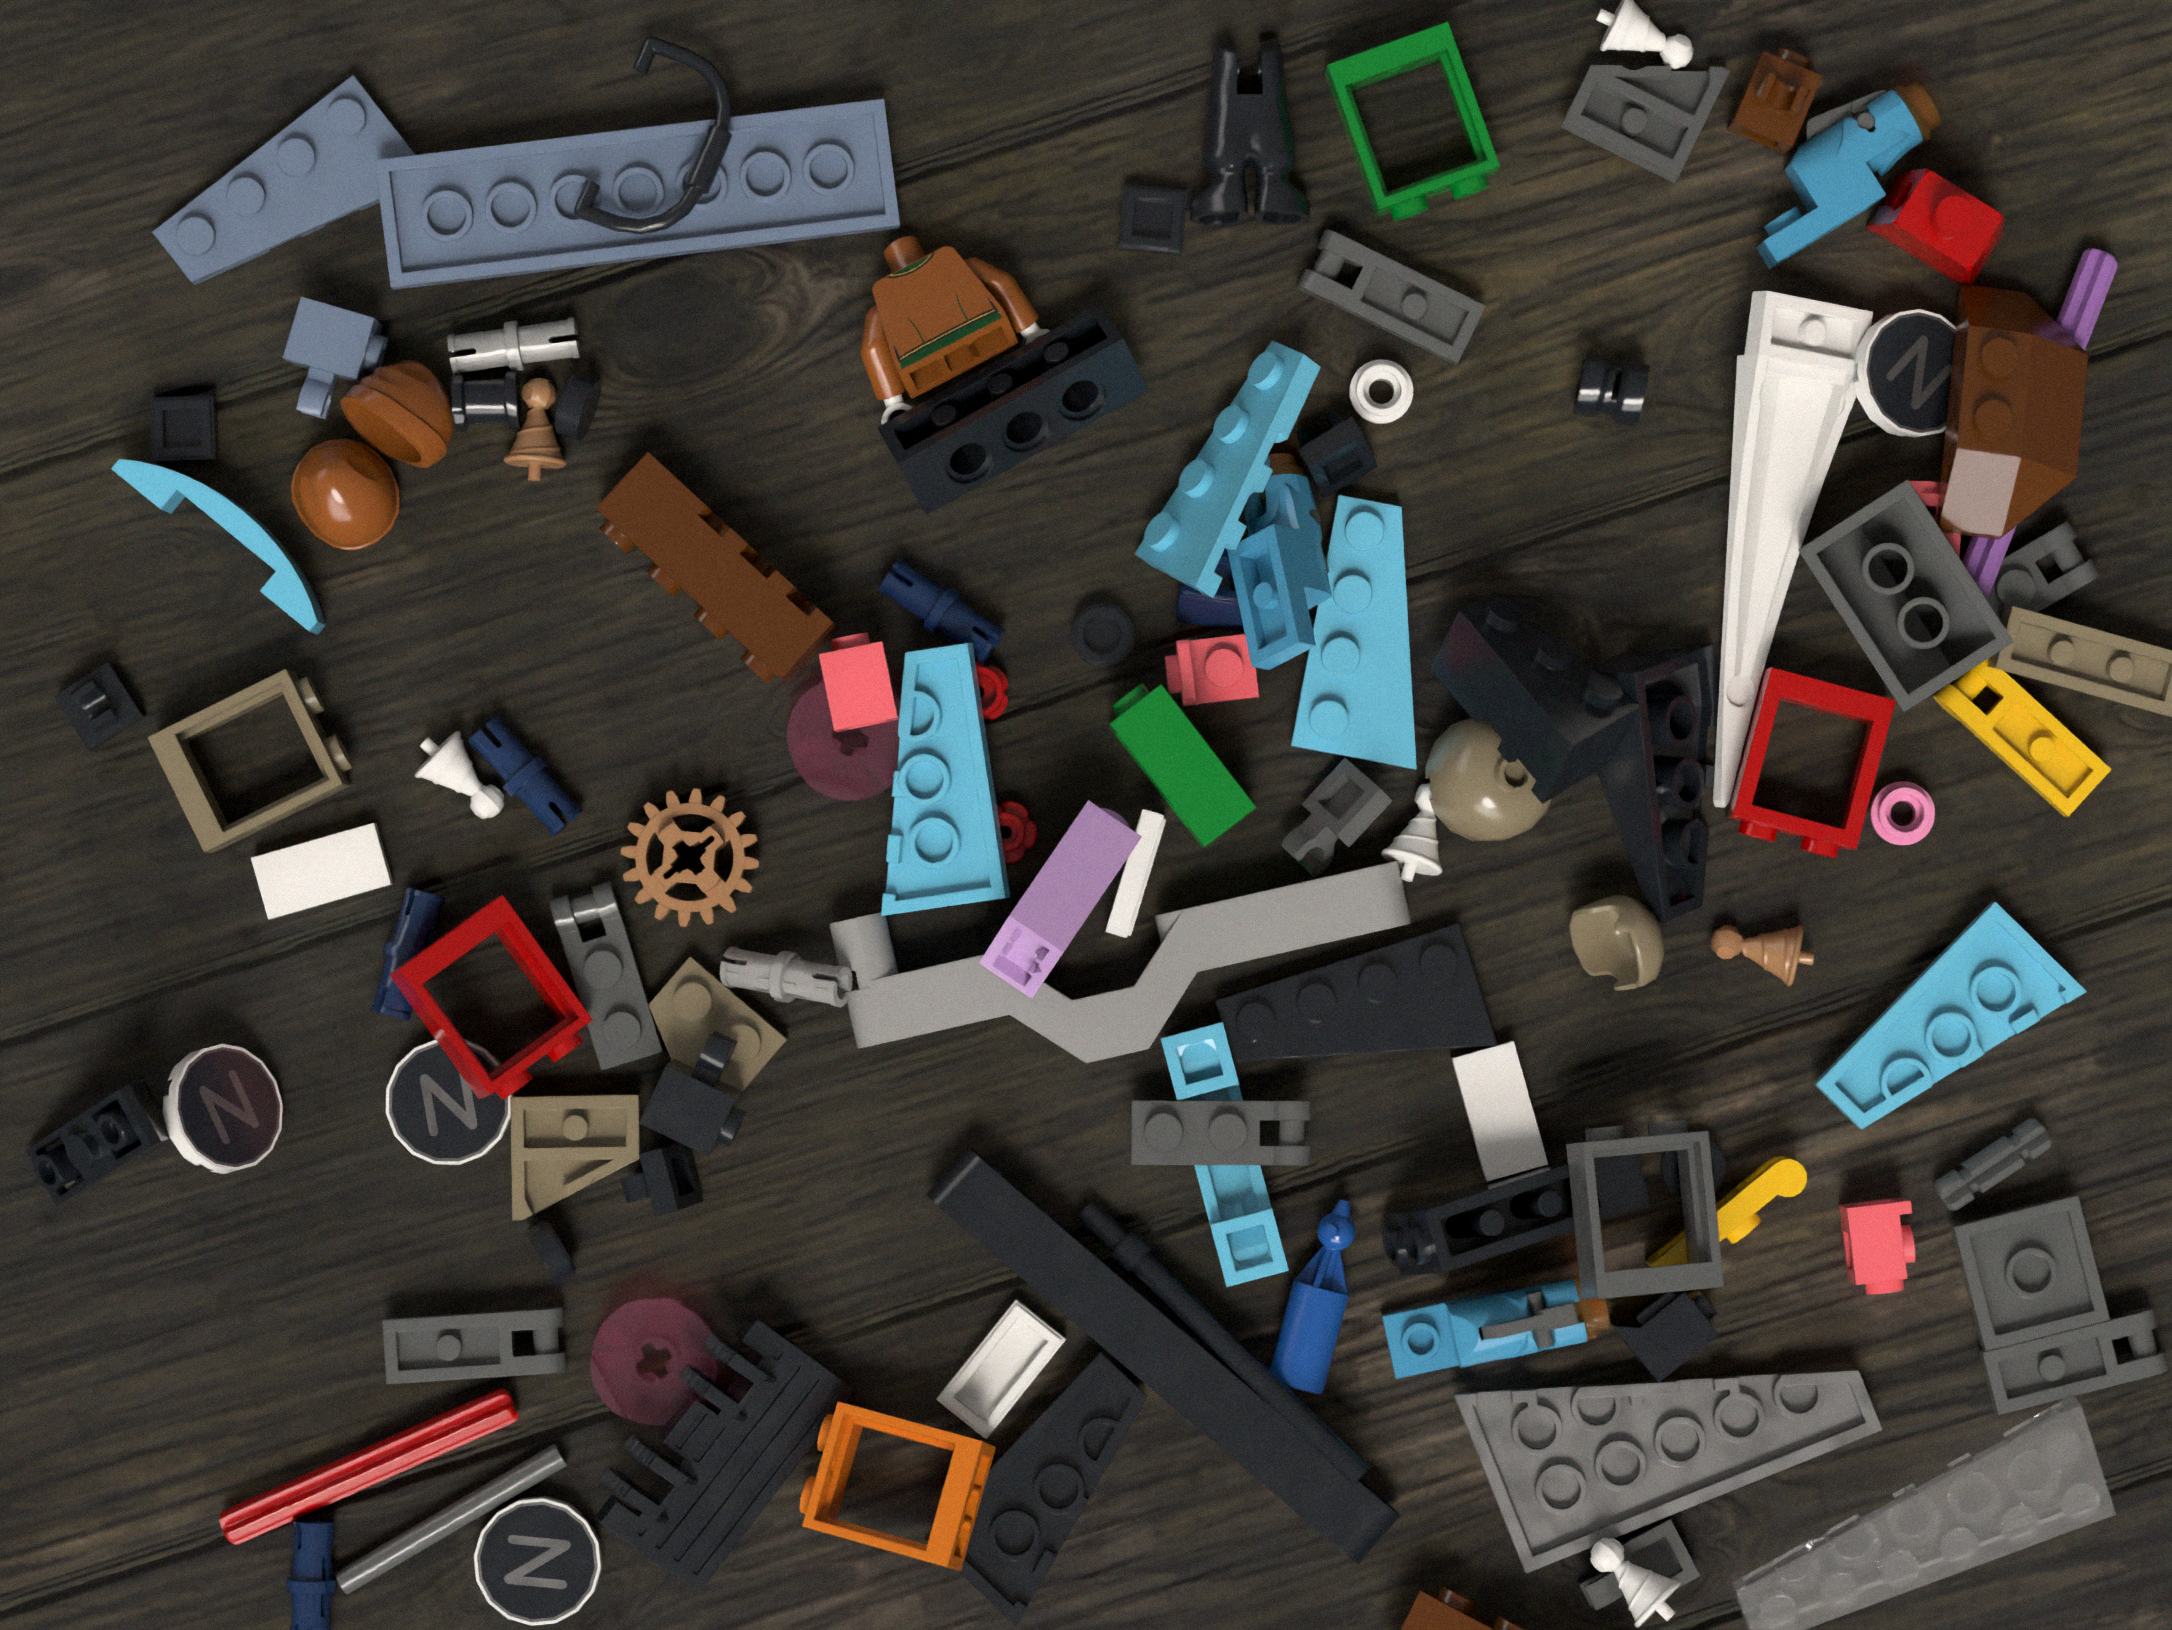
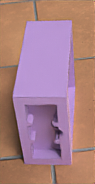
M1088 800L1003 924L979 964L1032 999L1142 836L1130 829L1129 824L1121 815L1110 809L1099 808Z

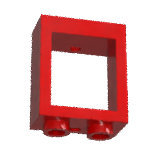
M1773 667L1765 669L1741 754L1731 799L1725 815L1726 818L1740 821L1737 833L1770 842H1775L1777 832L1801 837L1800 850L1837 859L1839 848L1856 850L1896 700ZM1779 701L1868 724L1840 828L1752 805Z
M503 895L487 903L389 974L478 1099L487 1097L496 1091L501 1100H504L533 1079V1076L527 1070L529 1066L546 1054L553 1063L568 1054L584 1041L578 1031L593 1020ZM495 932L558 1022L490 1072H487L424 983Z

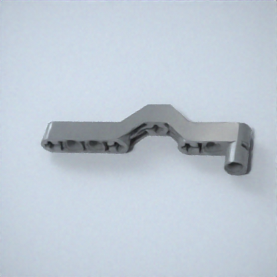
M1398 861L1155 916L1161 944L1134 986L1077 999L1067 997L1045 982L1042 983L1031 999L979 964L983 955L899 973L886 915L881 916V912L831 923L829 927L838 966H847L851 971H855L859 986L858 990L845 992V995L849 998L847 1006L857 1049L1011 1015L1080 1060L1089 1063L1149 1049L1197 972L1403 926L1412 922L1403 882L1400 878Z

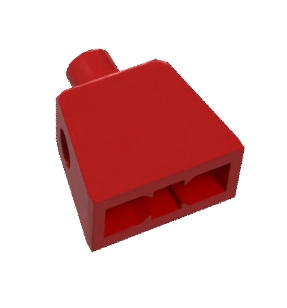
M1925 168L1903 171L1897 175L1866 228L1957 284L1973 285L2003 236L2005 217L1935 172Z

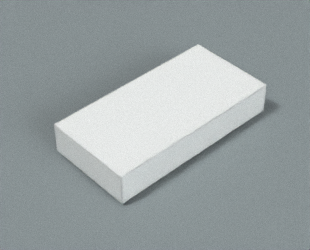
M1145 809L1141 810L1135 832L1142 837L1126 860L1105 932L1124 938L1132 934L1166 819H1163L1164 815Z
M376 823L251 858L268 919L278 918L394 884Z
M1514 1041L1452 1057V1064L1485 1181L1548 1165Z
M1016 1298L936 1400L987 1439L1065 1342L1066 1337Z

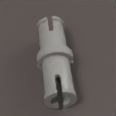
M569 317L567 320L520 327L516 320L504 322V329L458 335L454 333L448 334V351L476 350V353L473 355L450 358L453 375L509 366L510 371H520L525 369V363L572 357L574 359L580 358L579 341L552 343L553 338L578 335L575 317Z
M732 946L725 951L724 957L735 960L736 964L721 961L720 980L723 986L770 993L771 997H774V1000L789 1003L795 998L831 1004L834 1007H842L849 998L845 994L837 993V989L847 992L852 990L853 979L849 967L805 961L798 956V953L784 950L776 956L742 950L739 947Z

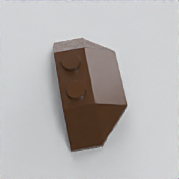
M1962 284L1960 287L1936 522L1944 533L2000 540L2077 477L2088 353L2025 292Z

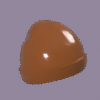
M405 360L396 364L378 367L369 376L361 378L359 384L353 385L341 399V407L349 423L366 443L383 455L419 468H429L446 456L447 447L454 431V415L451 401L438 378L421 362Z
M346 438L330 439L312 447L296 467L291 482L292 502L301 520L316 537L335 548L357 550L378 542L391 530L399 513V488L389 465L370 446Z

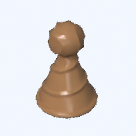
M541 377L530 379L523 386L522 398L531 409L527 412V418L521 430L517 432V438L510 452L504 457L506 464L528 467L529 481H540L541 468L557 469L563 468L567 464V461L563 459L561 447L556 440L553 425L550 423L546 413V409H549L555 403L557 392L550 380Z
M1801 924L1794 928H1784L1780 931L1765 934L1760 933L1757 936L1743 938V935L1736 927L1723 925L1714 930L1711 937V949L1718 957L1731 959L1742 952L1744 957L1750 958L1762 966L1765 971H1769L1781 979L1787 987L1793 984L1798 963L1812 965L1815 954L1801 950L1803 925Z

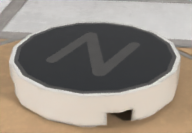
M1922 309L1886 315L1868 328L1856 348L1854 364H1858L1857 374L1859 380L1854 381L1857 398L1869 419L1887 433L1915 438L1941 433L1946 430L1956 327L1942 315Z
M464 1039L487 1072H490L501 1063L487 1049ZM433 1040L414 1048L396 1065L386 1088V1115L394 1136L412 1155L433 1164L460 1165L486 1155L502 1139L511 1121L510 1097L514 1096V1093L504 1100H501L496 1091L487 1097L478 1099L438 1042Z
M219 1044L191 1052L174 1066L168 1078V1081L172 1080L169 1086V1095L163 1097L162 1113L169 1137L185 1159L196 1166L202 1164L207 1169H212L213 1171L210 1172L226 1174L257 1165L273 1150L282 1130L283 1104L277 1082L262 1060L244 1048Z
M548 1496L521 1498L499 1510L481 1531L474 1553L476 1581L487 1602L507 1619L530 1626L557 1623L578 1612L596 1590L603 1567L601 1541L588 1519L570 1503Z

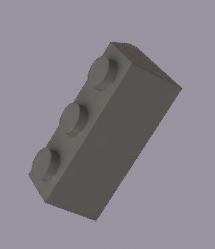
M1908 479L1798 550L1903 712L1909 710L2014 642Z

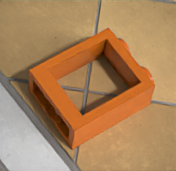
M837 1401L834 1415L830 1413L826 1415L819 1431L817 1448L823 1454L816 1477L811 1475L807 1479L801 1494L800 1512L805 1514L802 1526L961 1571L996 1447L984 1441ZM863 1427L953 1452L928 1544L837 1520Z

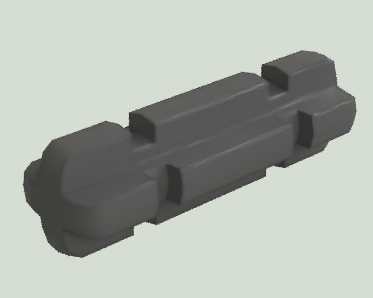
M2028 1119L2011 1130L2013 1136L2010 1138L2002 1136L1961 1164L1963 1167L1961 1171L1951 1170L1936 1180L1934 1188L1943 1204L1949 1210H1959L1975 1199L1973 1193L1976 1191L1984 1193L2025 1165L2024 1159L2027 1157L2035 1159L2050 1149L2053 1143L2044 1126L2037 1119Z

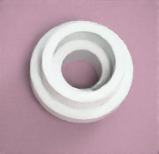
M1389 360L1370 361L1360 367L1353 376L1349 389L1350 401L1354 410L1363 419L1376 424L1390 423L1399 419L1408 410L1413 399V384L1409 374L1399 364ZM1376 381L1387 382L1393 390L1392 399L1385 404L1374 402L1369 395V387L1372 383Z

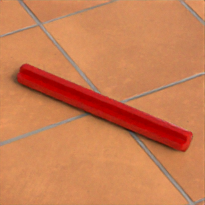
M499 1388L232 1506L219 1514L222 1531L229 1542L239 1545L516 1422L519 1414L515 1401L509 1391L505 1388Z

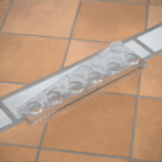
M2075 1396L2060 1401L2002 1433L2005 1439L1973 1457L1969 1452L1947 1464L1949 1470L1917 1488L1914 1483L1892 1494L1895 1500L1864 1517L1855 1514L1828 1529L1823 1536L1806 1541L1732 1582L1748 1630H1806L2116 1515L2088 1425L2078 1400Z

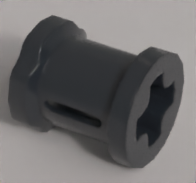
M517 371L507 372L505 377L501 379L466 381L463 375L452 376L451 397L456 432H467L469 425L508 423L511 429L521 428L522 402Z

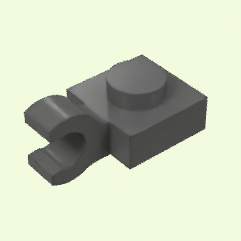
M1344 758L1302 803L1311 815L1300 826L1288 833L1281 846L1313 877H1316L1331 863L1336 840L1339 838L1345 845L1350 847L1386 809L1392 800L1381 788Z
M1668 1517L1620 1542L1624 1547V1561H1630L1634 1565L1652 1570L1670 1579H1679L1681 1581L1679 1587L1700 1577L1676 1528ZM1599 1572L1579 1583L1590 1607H1594L1595 1610L1603 1608L1624 1596L1619 1588L1614 1572Z

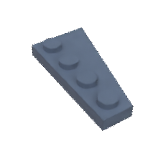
M352 75L152 233L188 279L196 285L270 252V249L294 238L304 237L326 227V224L357 210H365L380 203L375 160L416 154L358 80Z

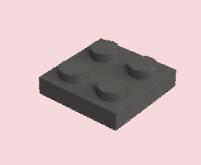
M2073 1194L1950 1226L1982 1350L1990 1351L2110 1320L2078 1195Z

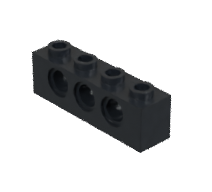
M1099 303L877 428L909 487L927 515L1002 472L1010 470L1018 463L1052 444L1067 438L1072 433L1111 411L1121 408L1129 401L1149 391L1123 336L1103 305Z

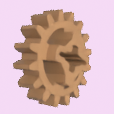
M693 788L689 803L682 804L680 797L672 790L666 794L668 808L661 811L650 802L643 806L650 819L646 826L638 823H629L627 828L639 839L637 846L622 847L621 855L635 859L636 868L624 873L623 878L624 881H641L644 888L638 892L634 899L638 904L648 902L652 898L659 902L655 911V918L658 920H663L673 909L678 911V920L682 927H689L693 912H700L705 923L710 925L715 923L714 907L721 905L730 913L738 910L737 904L731 896L736 889L741 892L752 893L754 886L743 878L745 869L760 868L761 861L752 857H746L745 848L758 842L757 834H740L738 828L743 824L747 816L743 811L737 812L730 817L723 814L727 798L719 795L709 807L703 805L702 789ZM693 814L705 816L715 823L701 833L687 832L674 818ZM656 834L664 845L662 865L651 874L649 849ZM714 837V841L705 848L706 852L700 858L705 867L701 873L698 874L693 869H686L682 872H675L668 878V874L677 868L675 864L682 858L681 853L677 849L682 842L695 847L701 843L706 844ZM730 841L733 848V867L728 880L725 881L724 877L717 870L719 851ZM680 883L696 884L706 894L707 898L698 901H684L674 898L667 893Z

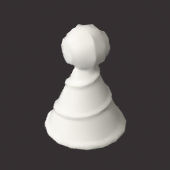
M1621 0L1614 14L1601 8L1596 17L1597 21L1608 25L1600 44L1601 51L1608 49L1617 51L1633 50L1642 53L1645 51L1660 52L1663 64L1671 66V69L1686 67L1692 59L1694 48L1692 47L1691 40L1681 34L1669 36L1666 39L1665 34L1659 31L1649 16L1638 7L1634 0Z
M455 731L440 746H437L427 737L420 744V747L430 756L416 771L415 777L427 779L434 784H440L453 789L457 793L471 796L470 808L481 819L493 818L498 815L504 806V795L494 785L482 786L472 766L473 762L469 759L465 750L463 740L460 738L461 733Z
M1430 782L1421 784L1415 794L1414 801L1417 803L1420 812L1414 819L1408 822V826L1401 834L1393 839V843L1381 852L1383 858L1388 862L1398 861L1399 867L1403 868L1400 878L1408 882H1412L1415 873L1433 876L1439 875L1442 872L1438 852L1439 841L1437 840L1436 832L1437 818L1429 799H1433L1430 791Z
M1602 1538L1594 1544L1590 1551V1561L1600 1572H1614L1619 1588L1622 1590L1629 1606L1628 1610L1631 1611L1634 1618L1635 1627L1639 1628L1655 1611L1666 1621H1669L1676 1612L1665 1601L1679 1587L1681 1581L1674 1578L1670 1579L1652 1570L1639 1567L1630 1563V1561H1624V1547L1614 1538Z

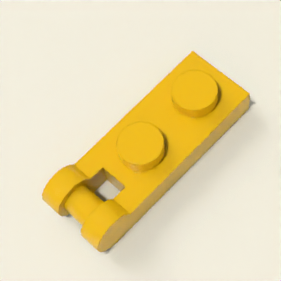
M1989 658L1960 676L1953 685L1949 683L1933 696L1944 710L1968 728L2064 817H2069L2112 770L2005 671L1988 667ZM1985 687H1988L2000 699L1984 714L1972 701Z
M1784 1156L1773 1157L1717 1201L1719 1241L1721 1242L1724 1238H1727L1731 1244H1734L1745 1237L1762 1221L1756 1212L1777 1195L1794 1197L1800 1194L1807 1183V1173L1804 1167L1798 1161ZM1685 1228L1646 1259L1645 1262L1649 1266L1688 1263Z

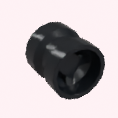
M1587 351L1578 379L1573 414L1591 418L1598 413L1611 415L1618 424L1636 427L1644 402L1650 365L1630 361L1623 366L1610 363L1606 355ZM1616 380L1618 382L1615 390L1614 400H1612L1611 395L1614 387V382Z

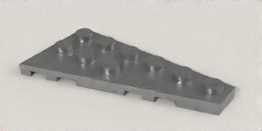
M1855 1368L1662 1380L1661 1382L1654 1380L1453 1393L1526 1574L1589 1549L1602 1538H1616L1882 1430L1859 1370Z

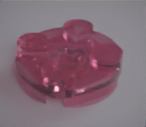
M822 680L800 697L790 715L787 728V744L793 764L809 786L830 798L843 801H858L881 795L893 785L894 771L897 770L900 737L898 736L899 720L861 727V732L870 737L867 748L856 747L852 756L841 754L842 742L833 738L834 727L825 683ZM894 691L895 700H896V705H897V710H898V715H899V713H900V703H901V699H900V697L897 695V693Z
M643 1297L622 1305L602 1323L593 1342L590 1374L597 1394L611 1411L625 1419L629 1418L637 1423H648L647 1425H666L690 1393L705 1401L702 1395L693 1390L679 1377V1373L686 1364L700 1368L714 1382L718 1376V1360L703 1345V1342L712 1332L710 1326L696 1310L684 1305L673 1297ZM652 1343L657 1350L664 1349L665 1347L669 1350L672 1358L665 1364L668 1375L658 1379L653 1371L644 1374L640 1372L637 1363L644 1358L642 1346Z

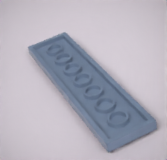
M884 99L731 117L728 132L732 134V138L709 194H702L691 213L669 229L645 235L613 231L576 217L574 207L585 181H591L600 186L593 207L619 216L636 219L660 215L677 204L687 190L686 180L709 125H714L715 119L375 160L390 286L392 290L898 229L900 228Z

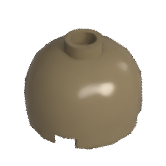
M1469 718L1454 723L1434 742L1425 764V779L1430 778V791L1433 799H1429L1432 809L1450 831L1471 841H1504L1531 829L1548 812L1552 799L1543 804L1531 791L1536 780L1518 759L1516 762L1508 763L1497 748L1502 739L1485 718L1483 721L1477 722Z

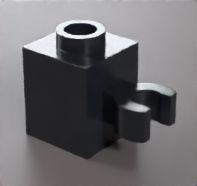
M714 1031L713 1034L709 1035L695 1068L676 1059L669 1062L665 1066L639 1123L707 1156H710L717 1149L719 1143L730 1147L746 1115L745 1111L737 1108L743 1091L720 1081V1078L738 1041Z

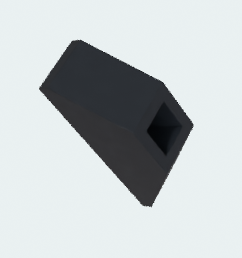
M143 1081L129 1084L117 1090L25 1151L34 1165V1172L38 1181L48 1190L57 1206L144 1158L171 1141L162 1110L147 1083Z

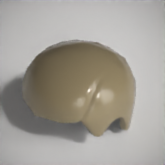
M1614 895L1596 900L1573 911L1569 924L1572 945L1583 969L1589 975L1614 976L1618 980L1613 985L1616 991L1643 987L1657 978L1662 968L1666 944L1655 915L1645 905L1626 895Z

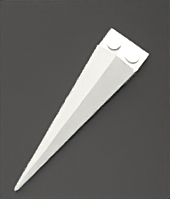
M1753 291L1745 353L1744 355H1737L1713 790L1715 807L1725 808L1731 799L1765 663L1800 553L1798 550L1802 546L1825 477L1857 396L1854 381L1859 380L1857 374L1858 364H1854L1856 348L1868 328L1872 325V311L1772 291Z

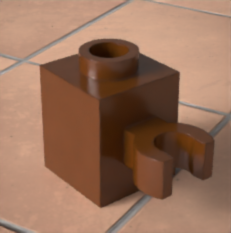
M1777 48L1773 55L1763 51L1753 66L1727 131L1785 155L1794 145L1822 75L1809 70L1812 62L1795 52Z

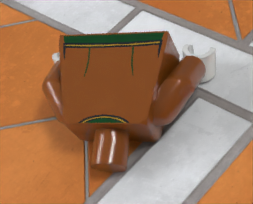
M913 236L897 239L885 249L884 258L892 274L876 281L872 286L876 305L865 314L860 356L877 400H884L886 406L881 420L882 425L890 421V414L893 411L899 409L908 411L915 407L911 402L903 400L901 393L905 389L910 398L913 399L1018 345L1019 342L1015 333L1020 332L1023 336L1020 345L1022 347L1035 340L1036 337L1051 331L1039 328L1036 323L1039 317L1038 313L1010 273L978 257L963 260L952 246H944L926 255L918 239Z

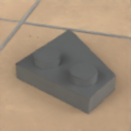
M1591 65L1563 120L1561 128L1675 183L1730 71L1723 67H1709L1707 71H1671V66H1645L1639 70H1629L1622 65Z

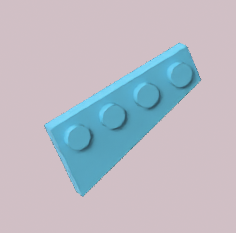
M1273 340L1270 342L1265 352L1260 354L1250 366L1248 378L1231 405L1225 408L1217 417L1213 432L1196 459L1190 462L1181 473L1179 485L1162 512L1155 516L1148 524L1144 533V539L1134 553L1136 556L1152 567L1214 598L1223 579L1214 573L1225 548L1228 550L1237 549L1247 527L1238 519L1250 494L1253 492L1263 493L1273 471L1270 468V458L1268 456L1274 443H1280L1288 439L1321 368L1318 364L1298 351Z
M1338 495L1326 556L1329 567L1327 575L1332 597L1317 605L1313 624L1316 646L1308 651L1291 746L1416 770L1402 507Z
M973 643L906 652L898 724V736L900 737L897 770L894 771L892 797H894L891 834L888 835L886 862H888L886 893H883L881 916L1010 897Z
M1991 902L1813 1084L1859 1129H1863L1929 1089L1942 1078L1960 1067H1965L1983 1056L1991 1048L2014 1034H2019L2040 1021V1018L2063 1004H2068L2087 991L1996 902Z

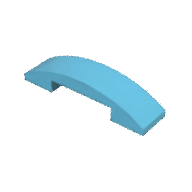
M119 459L111 468L159 509L170 514L187 497L276 571L260 592L309 632L318 635L326 626L318 600L301 568L282 543L251 513L215 489L184 474L141 461Z
M1223 1022L1161 1038L1177 1101H1243ZM1194 1165L1226 1287L1289 1271L1261 1166Z

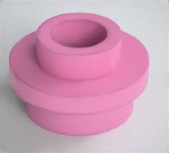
M1894 782L1883 787L1875 795L1870 807V820L1874 830L1882 839L1895 845H1910L1920 841L1929 833L1935 819V808L1930 795L1922 787L1911 782ZM1898 801L1909 804L1913 812L1911 821L1904 826L1894 823L1890 815L1892 806Z

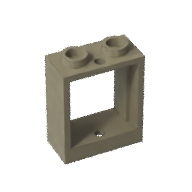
M284 669L147 737L204 852L215 853L351 786L345 774V771L353 768L351 759L336 733L329 737L326 736L316 715L324 711L325 708L314 684L308 676L299 680L295 671ZM284 695L324 778L228 825L188 742Z

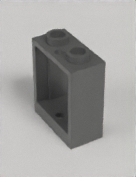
M1686 1120L1648 1123L1649 1136L1625 1138L1624 1126L1585 1129L1586 1142L1566 1144L1582 1299H1604L1724 1287L1708 1131L1688 1133ZM1677 1150L1688 1263L1605 1271L1594 1158Z

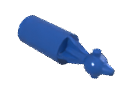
M1340 1199L1332 1213L1324 1216L1318 1225L1317 1234L1323 1246L1293 1281L1270 1370L1286 1386L1312 1393L1323 1394L1349 1298L1341 1250L1351 1245L1356 1233L1355 1225L1350 1218L1349 1201Z

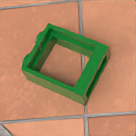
M1448 22L1327 65L1325 77L1376 217L1391 212L1394 222L1400 221L1430 209L1427 199L1451 191L1454 200H1458L1490 187L1487 177L1495 175L1500 165ZM1438 61L1474 161L1387 192L1352 91Z
M1142 683L1112 706V710L1118 718L1110 723L1109 728L1202 848L1209 845L1256 808L1162 684L1149 692Z

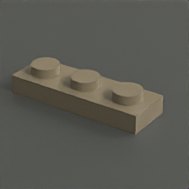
M2004 605L2000 621L2014 642L1991 656L1988 667L2172 717V650L2015 606Z

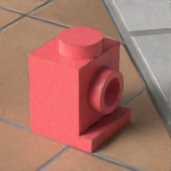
M1898 1197L1838 1205L1848 1281L1855 1285L1865 1284L1866 1294H1884L1905 1290L1903 1279H1907L1906 1263L1915 1262V1245L1910 1224L1901 1225L1900 1215L1912 1213L1911 1200Z

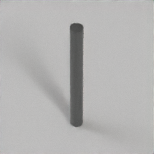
M556 1443L336 1571L335 1577L340 1587L348 1595L566 1467L568 1462L563 1452Z

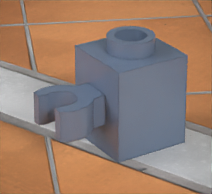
M301 297L283 358L291 364L309 369L296 409L301 411V413L326 420L333 401L337 378L359 384L361 378L368 376L369 372L381 367L388 344V337L380 335L383 324L373 317Z

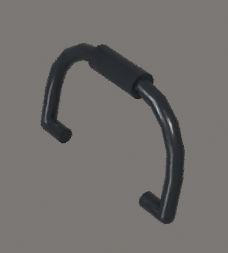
M649 36L644 40L633 69L640 73L648 74L655 54L689 66L702 74L713 89L717 112L714 125H709L686 180L687 190L680 201L664 213L648 218L636 219L619 216L593 207L600 186L594 182L585 181L574 207L575 216L613 231L637 235L669 229L691 213L702 194H709L732 138V134L728 132L733 111L729 88L714 64L688 48L654 36Z

